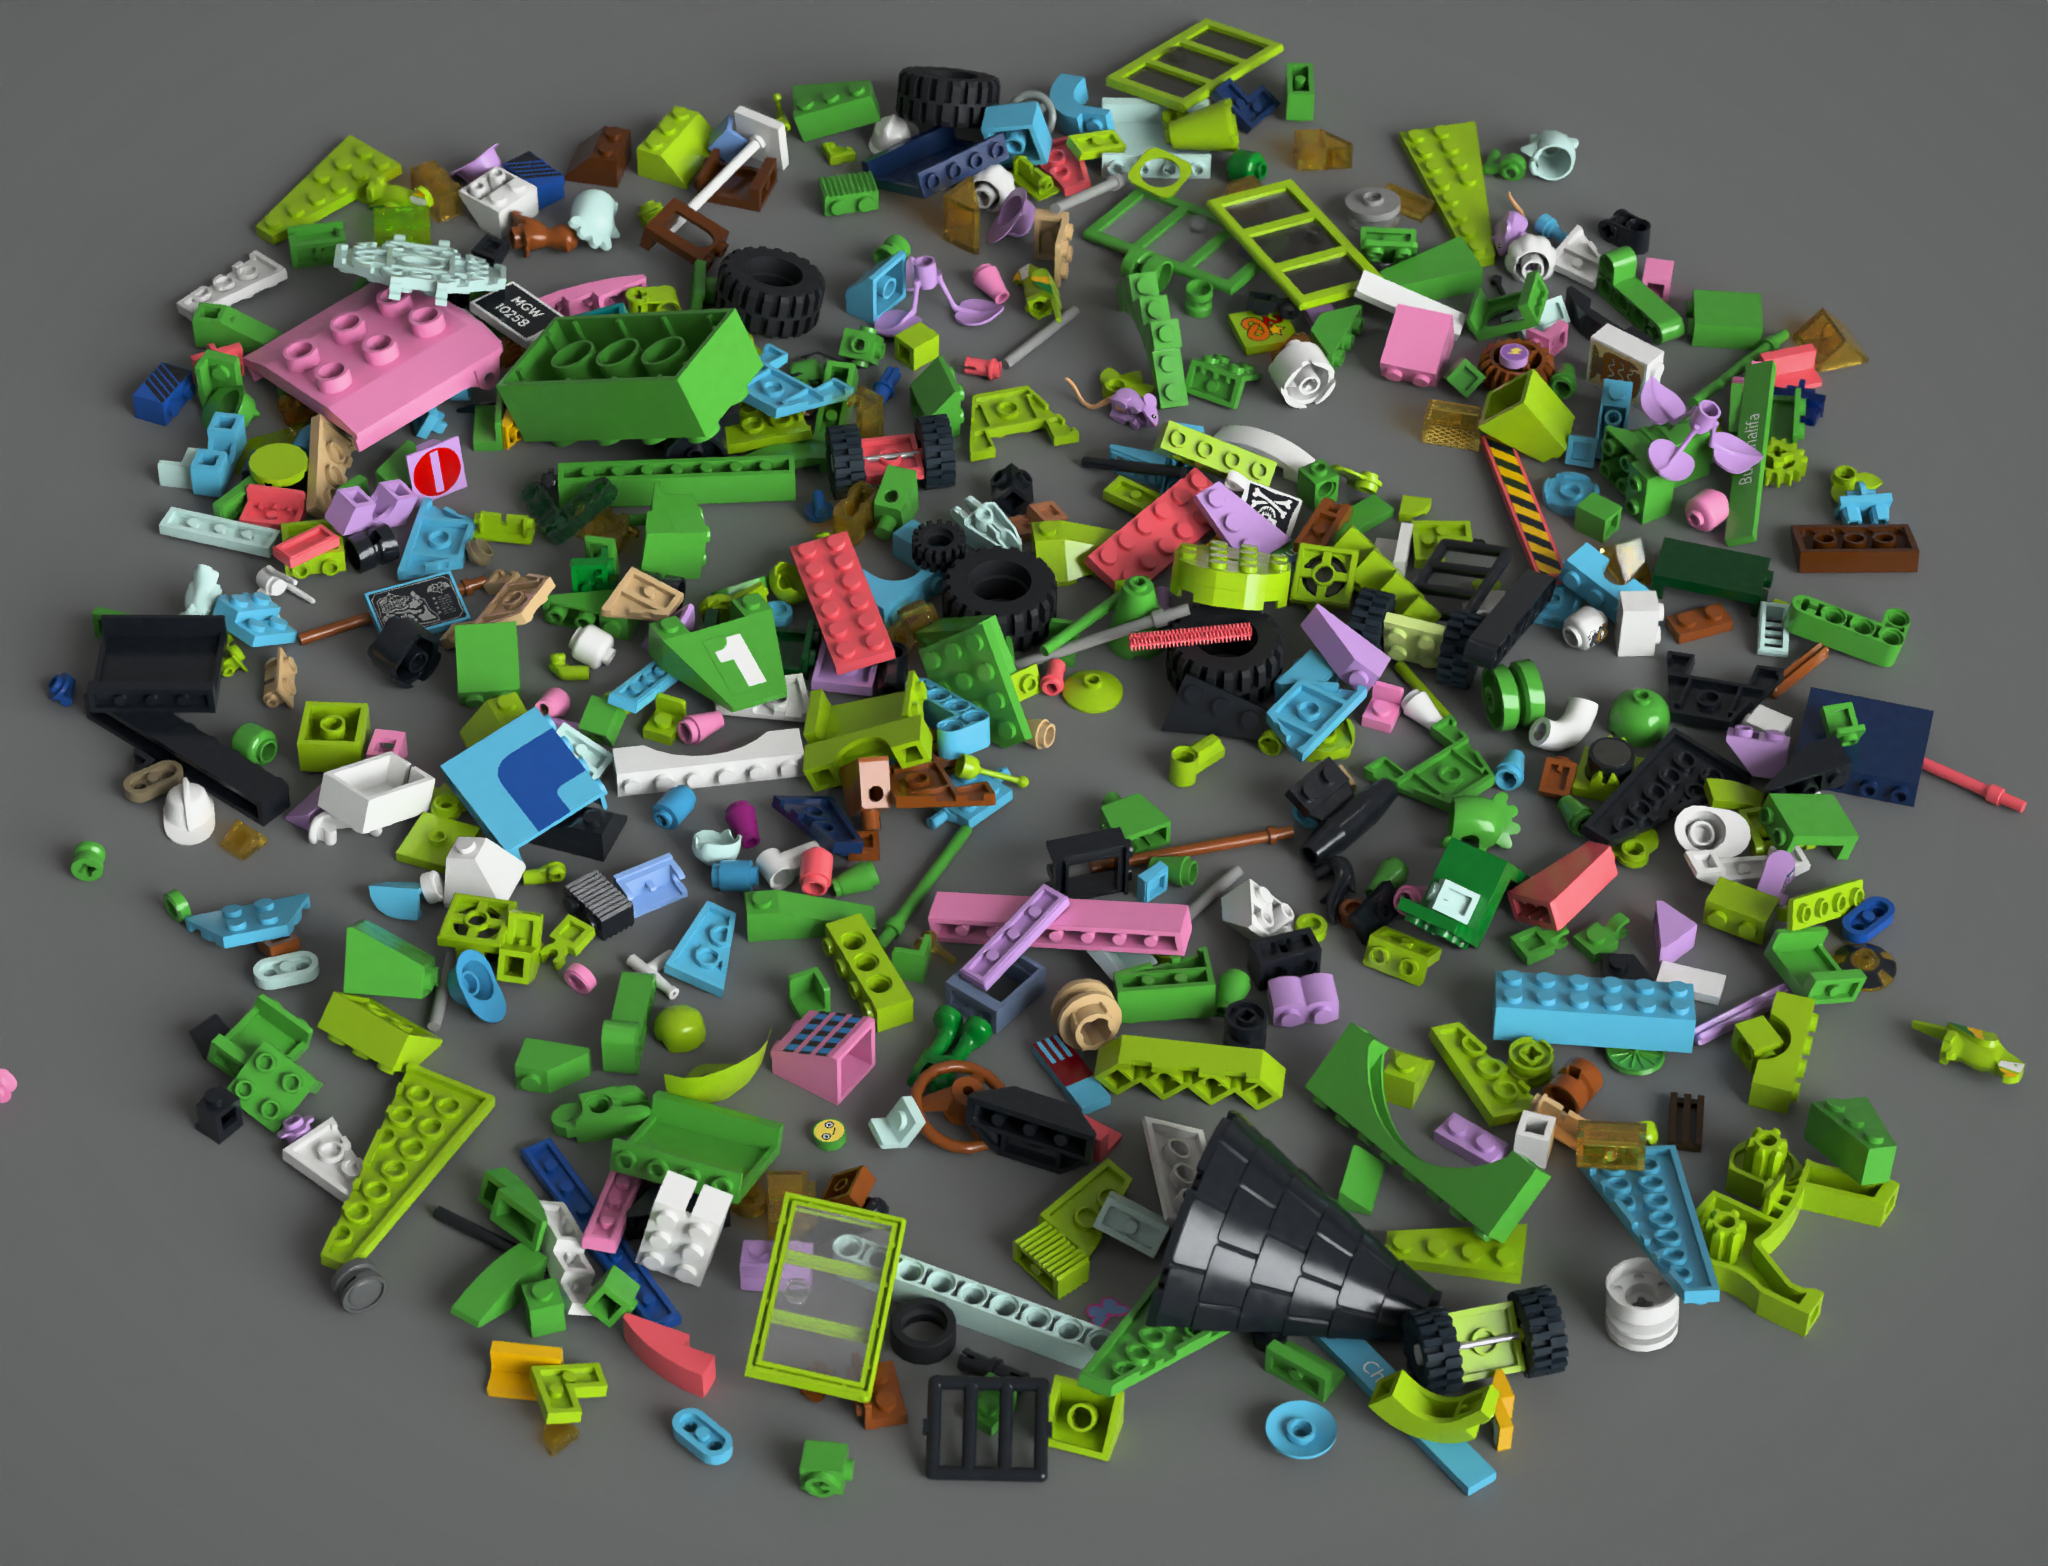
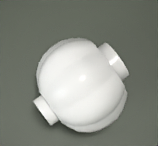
M1000 164L989 166L987 169L967 178L965 182L967 198L978 209L988 208L999 196V202L986 210L989 212L1000 211L1004 200L1016 189L1013 175Z
M1525 234L1509 244L1504 264L1507 271L1518 282L1524 283L1527 273L1538 270L1542 279L1546 280L1554 272L1557 253L1546 237Z

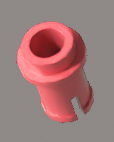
M967 356L964 366H968V368H964V373L967 375L988 377L991 381L994 378L999 379L1001 375L1002 363L997 361L996 358L986 360Z
M1055 658L1048 661L1046 673L1040 680L1041 689L1049 696H1055L1064 689L1063 677L1066 671V664L1060 659Z

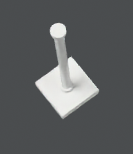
M740 105L734 111L736 132L746 138L748 144L687 205L697 211L750 157L764 162L766 157L776 158L777 168L783 171L789 165L785 124ZM679 216L678 222L670 230L675 233L687 220Z

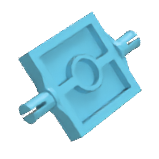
M1002 766L1000 769L996 771L1007 775H1011L1010 771L1007 767L1005 768V766ZM953 773L949 778L955 787L988 781L995 792L996 805L931 807L936 810V813L926 819V824L932 830L948 821L973 828L1013 800V791L1001 783L1004 781L1002 779L979 774L974 779L965 780L956 777L955 773Z

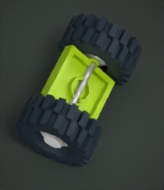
M1547 1285L1511 1291L1507 1296L1508 1301L1448 1312L1446 1308H1443V1305L1405 1312L1406 1314L1403 1316L1404 1322H1402V1329L1404 1331L1402 1341L1405 1343V1348H1403L1404 1355L1407 1356L1408 1362L1406 1364L1408 1371L1410 1370L1411 1377L1428 1391L1444 1396L1460 1392L1464 1382L1494 1377L1495 1371L1503 1369L1504 1374L1521 1371V1373H1524V1377L1529 1379L1564 1372L1568 1364L1566 1357L1569 1356V1350L1566 1347L1568 1338L1564 1331V1328H1566L1565 1321H1562L1561 1318L1562 1311L1560 1306H1557V1298L1555 1295H1552V1289L1547 1287Z

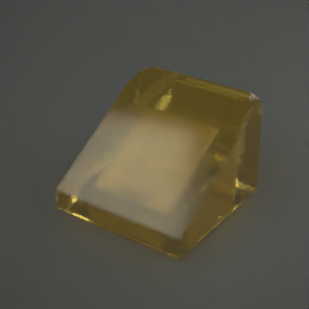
M237 819L219 845L244 861L262 848L269 839Z

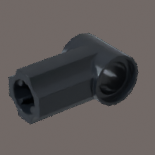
M891 641L896 659L880 663L878 696L905 691V681L908 674V650L902 642Z

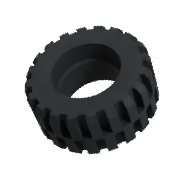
M933 66L907 67L899 73L896 112L900 118L916 123L941 127L981 128L986 107L999 104L1001 83L993 75L972 70Z
M749 246L743 250H734L720 263L713 302L716 309L736 308L749 334L755 336L757 334L763 335L764 338L771 339L773 337L787 339L789 336L795 338L808 333L818 323L826 285L822 273L819 272V269L814 264L811 265L806 258H800L793 252H784L779 248L769 249L767 246L753 248Z
M994 546L992 549L982 547L978 548L975 553L970 551L964 554L961 560L957 559L943 577L942 618L996 615L1003 636H1010L1012 638L1014 653L1018 650L1021 652L1027 651L1031 648V645L1037 646L1049 635L1050 618H1057V581L1055 580V575L1040 557L1036 559L1033 553L1029 551L1021 552L1016 547L1010 546V549L1002 548V546ZM990 599H1008V600H1012V601H1008V602H993V601H988V600H990Z
M1201 604L1200 607L1193 606L1189 608L1191 615L1176 619L1170 626L1169 630H1175L1179 628L1186 629L1202 626L1205 628V626H1220L1221 624L1224 626V624L1250 622L1252 627V636L1250 640L1247 637V641H1245V637H1243V641L1239 637V641L1235 638V642L1233 638L1231 642L1228 638L1227 643L1226 639H1224V643L1222 639H1220V643L1217 639L1216 644L1214 640L1213 644H1211L1210 640L1209 644H1207L1206 640L1205 645L1203 641H1201V645L1199 641L1197 645L1194 642V646H1192L1191 642L1190 646H1188V642H1186V646L1182 643V647L1180 643L1178 647L1175 643V648H1173V644H1171V648L1167 644L1166 674L1171 682V686L1177 693L1186 673L1256 704L1257 701L1263 702L1270 696V693L1274 692L1275 680L1282 674L1284 639L1279 626L1273 622V619L1268 614H1262L1260 610H1240ZM1227 653L1238 657L1222 658L1212 654Z

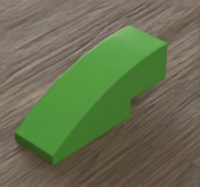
M500 1167L486 1170L477 1201L491 1210V1221L532 1251H540L548 1220L539 1199L508 1168Z
M520 1242L491 1263L471 1283L452 1306L451 1314L476 1328H480L518 1306L522 1298L521 1285L544 1280L548 1256L538 1251L534 1252Z

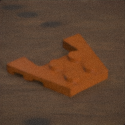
M938 748L932 750L931 762L902 769L898 763L889 765L891 801L895 808L996 805V797L988 781L955 787L944 768L956 766L958 759L949 760L939 757Z

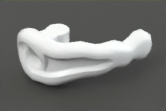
M324 811L315 816L311 821L308 840L311 844H316L318 840H321L327 845H334L337 842V829L352 827L339 819L333 818L327 811ZM382 828L370 831L369 834L378 837L382 833Z

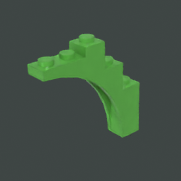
M1156 271L1128 274L1115 284L1119 311H1125L1131 316L1140 333L1151 368L1158 409L1188 406L1180 351L1182 340L1178 318H1170L1167 294L1159 295Z

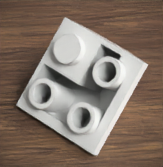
M1248 879L1221 898L1222 921L1250 940L1294 931V913L1291 907L1279 901L1265 887L1259 886L1251 879Z

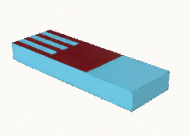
M1060 1034L1032 1044L1033 1055L1073 1105L1078 1106L1083 1114L1087 1115L1111 1105L1109 1093L1094 1078V1074L1075 1050L1063 1041Z

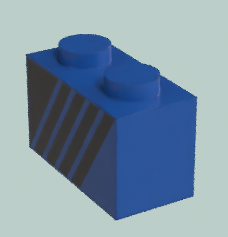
M528 151L503 163L504 170L537 187L538 210L565 198V180L561 172L552 168L532 152Z
M161 362L132 395L135 418L166 427L179 414L182 407L194 397L196 386L193 382L192 371Z

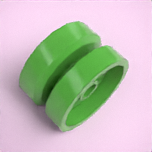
M1530 659L1510 662L1508 667L1503 663L1499 664L1493 671L1483 669L1481 675L1483 706L1487 719L1496 732L1513 730L1518 723L1522 727H1529L1537 719L1545 716L1543 684L1534 662Z

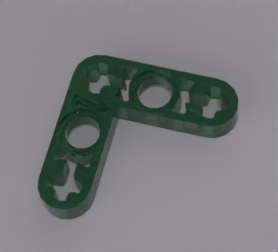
M599 477L560 508L551 493L545 490V487L540 482H533L523 489L521 501L531 517L535 519V523L542 534L552 544L561 545L607 508L616 499L618 489L607 477ZM536 496H538V498L540 499V501H538L537 503L535 502ZM585 506L584 510L579 515L575 516L579 508ZM551 508V512L542 518V515Z

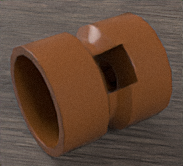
M1581 1057L1570 1058L1542 1089V1096L1546 1093L1549 1098L1563 1105V1111L1566 1113L1571 1110L1579 1114L1603 1087L1602 1074L1590 1061Z

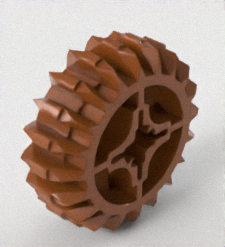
M1507 337L1505 341L1497 339L1496 343H1488V347L1483 349L1480 355L1478 370L1486 377L1482 381L1484 388L1491 389L1492 391L1533 368L1548 385L1550 378L1555 373V363L1553 355L1549 354V348H1542L1541 343H1532L1531 339L1521 340L1520 337L1518 339ZM1511 343L1523 345L1529 352L1527 365L1520 369L1504 367L1499 361L1500 349L1504 345Z

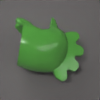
M1505 792L1496 794L1492 799L1474 795L1453 797L1449 809L1447 836L1439 841V846L1446 849L1451 837L1460 841L1471 840L1476 844V848L1485 852L1494 845L1508 850L1513 844L1510 835H1516L1521 830L1520 825L1512 821L1517 815L1518 809L1515 805H1507L1508 795Z

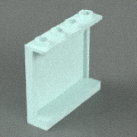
M1102 97V108L1111 110L1115 132L1127 146L1124 153H1102V177H1108L1115 173L1129 172L1146 150L1160 148L1190 163L1192 166L1190 179H1210V151L1173 149L1172 144L1167 145L1164 133L1165 128H1163L1161 117L1162 113L1169 109L1168 107L1142 98ZM1209 99L1201 101L1187 111L1192 113L1209 106ZM1153 159L1142 166L1140 175L1142 178H1179L1180 171L1169 160Z

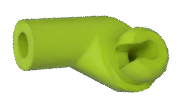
M560 652L552 653L549 656L550 663L548 667L560 679L564 681L590 680L589 665L570 666L565 661V654Z

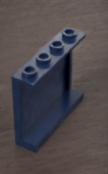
M936 125L862 160L861 164L863 171L867 173L870 170L872 172L878 189L925 199L987 169L991 165L1008 159L1009 154L1003 132H999L978 143L956 138L953 127Z
M1811 687L1795 755L1806 744L1827 738L1819 711L1822 706L1852 702L1858 725L1865 724L1866 728L1865 733L1856 744L1843 747L1852 762L1849 782L1838 788H1828L1825 790L1914 807L1934 711Z

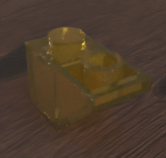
M1323 129L1294 130L1293 154L1298 172L1351 169L1353 144Z

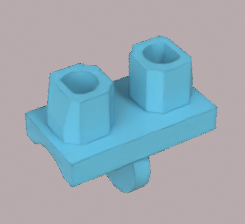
M1863 481L1856 482L1854 490L1846 491L1845 496H1839L1838 506L1834 509L1835 519L1841 518L1843 525L1861 524V517L1870 516L1871 524H1887L1889 521V508L1893 501L1892 494H1876L1875 489H1866Z

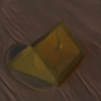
M967 177L943 195V240L973 255H978L980 209L974 178Z
M1823 307L1793 334V340L1797 346L1812 343L1816 348L1814 369L1817 373L1868 363L1869 358L1846 325Z

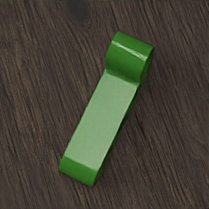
M1625 245L1600 256L1597 289L1605 301L1633 326L1652 337L1655 345H1661L1684 335L1685 325L1681 316L1635 276L1637 258L1631 247Z
M1797 595L1791 601L1783 625L1789 632L1816 643H1822L1824 646L1881 667H1891L1896 662L1905 642L1911 618L1902 609L1889 608L1884 613L1880 623L1807 595Z
M622 971L611 1020L605 1019L602 1028L601 1047L604 1072L638 1074L656 994V974Z

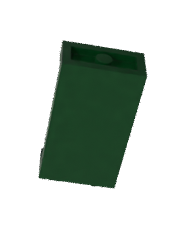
M1664 537L1653 573L1651 591H1656L1658 599H1662L1665 587L1667 586L1752 604L1751 616L1757 617L1760 602H1767L1769 590L1765 588H1771L1774 571L1769 570L1771 558Z
M707 608L703 628L721 624L719 622V609ZM809 617L807 629L776 627L784 675L802 673L804 680H808L810 668H815L817 650H814V647H820L821 632L819 629H816V618Z

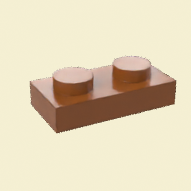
M1720 603L1666 616L1665 627L1676 642L1682 644L1731 631L1734 621Z

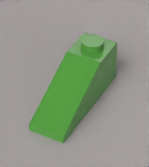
M827 360L823 383L835 377L854 387L853 398L818 407L813 440L825 441V429L828 426L847 425L849 423L859 381V374L855 363Z

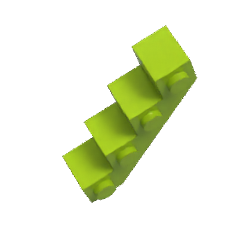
M1352 524L1331 546L1359 550L1354 588L1358 592L1363 587L1394 594L1396 597L1394 610L1395 614L1432 623H1436L1441 618V613L1424 599L1425 596L1410 581L1403 577L1400 570L1379 552L1380 550Z
M1122 1034L1098 1048L1094 1078L1116 1096L1141 1082L1163 1101L1188 1087L1210 1106L1236 1093L1258 1111L1282 1098L1286 1068L1262 1049Z

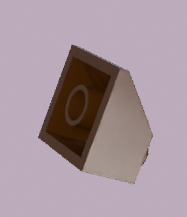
M604 126L578 146L564 176L565 181L618 188L632 157L631 130Z

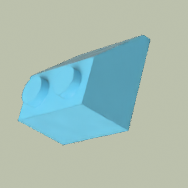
M900 250L878 262L873 268L866 271L859 280L847 288L845 292L846 313L874 325L876 319L884 312L890 311L906 297L905 251Z

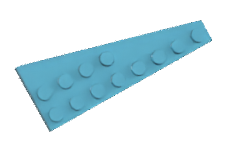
M1659 1145L1576 1149L1577 1166L1682 1302L1696 1305L1719 1302V1285L1676 1146Z

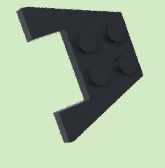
M1668 650L1671 722L1728 731V727L1734 728L1735 725H1738L1748 713L1783 682L1784 669L1757 665L1749 684L1692 676L1690 674L1695 665V655Z

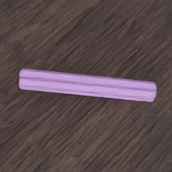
M1783 982L1695 1027V1044L1702 1046L1733 1030L1735 1024L1761 1016L1772 1010L1776 991L1789 994L1794 993Z

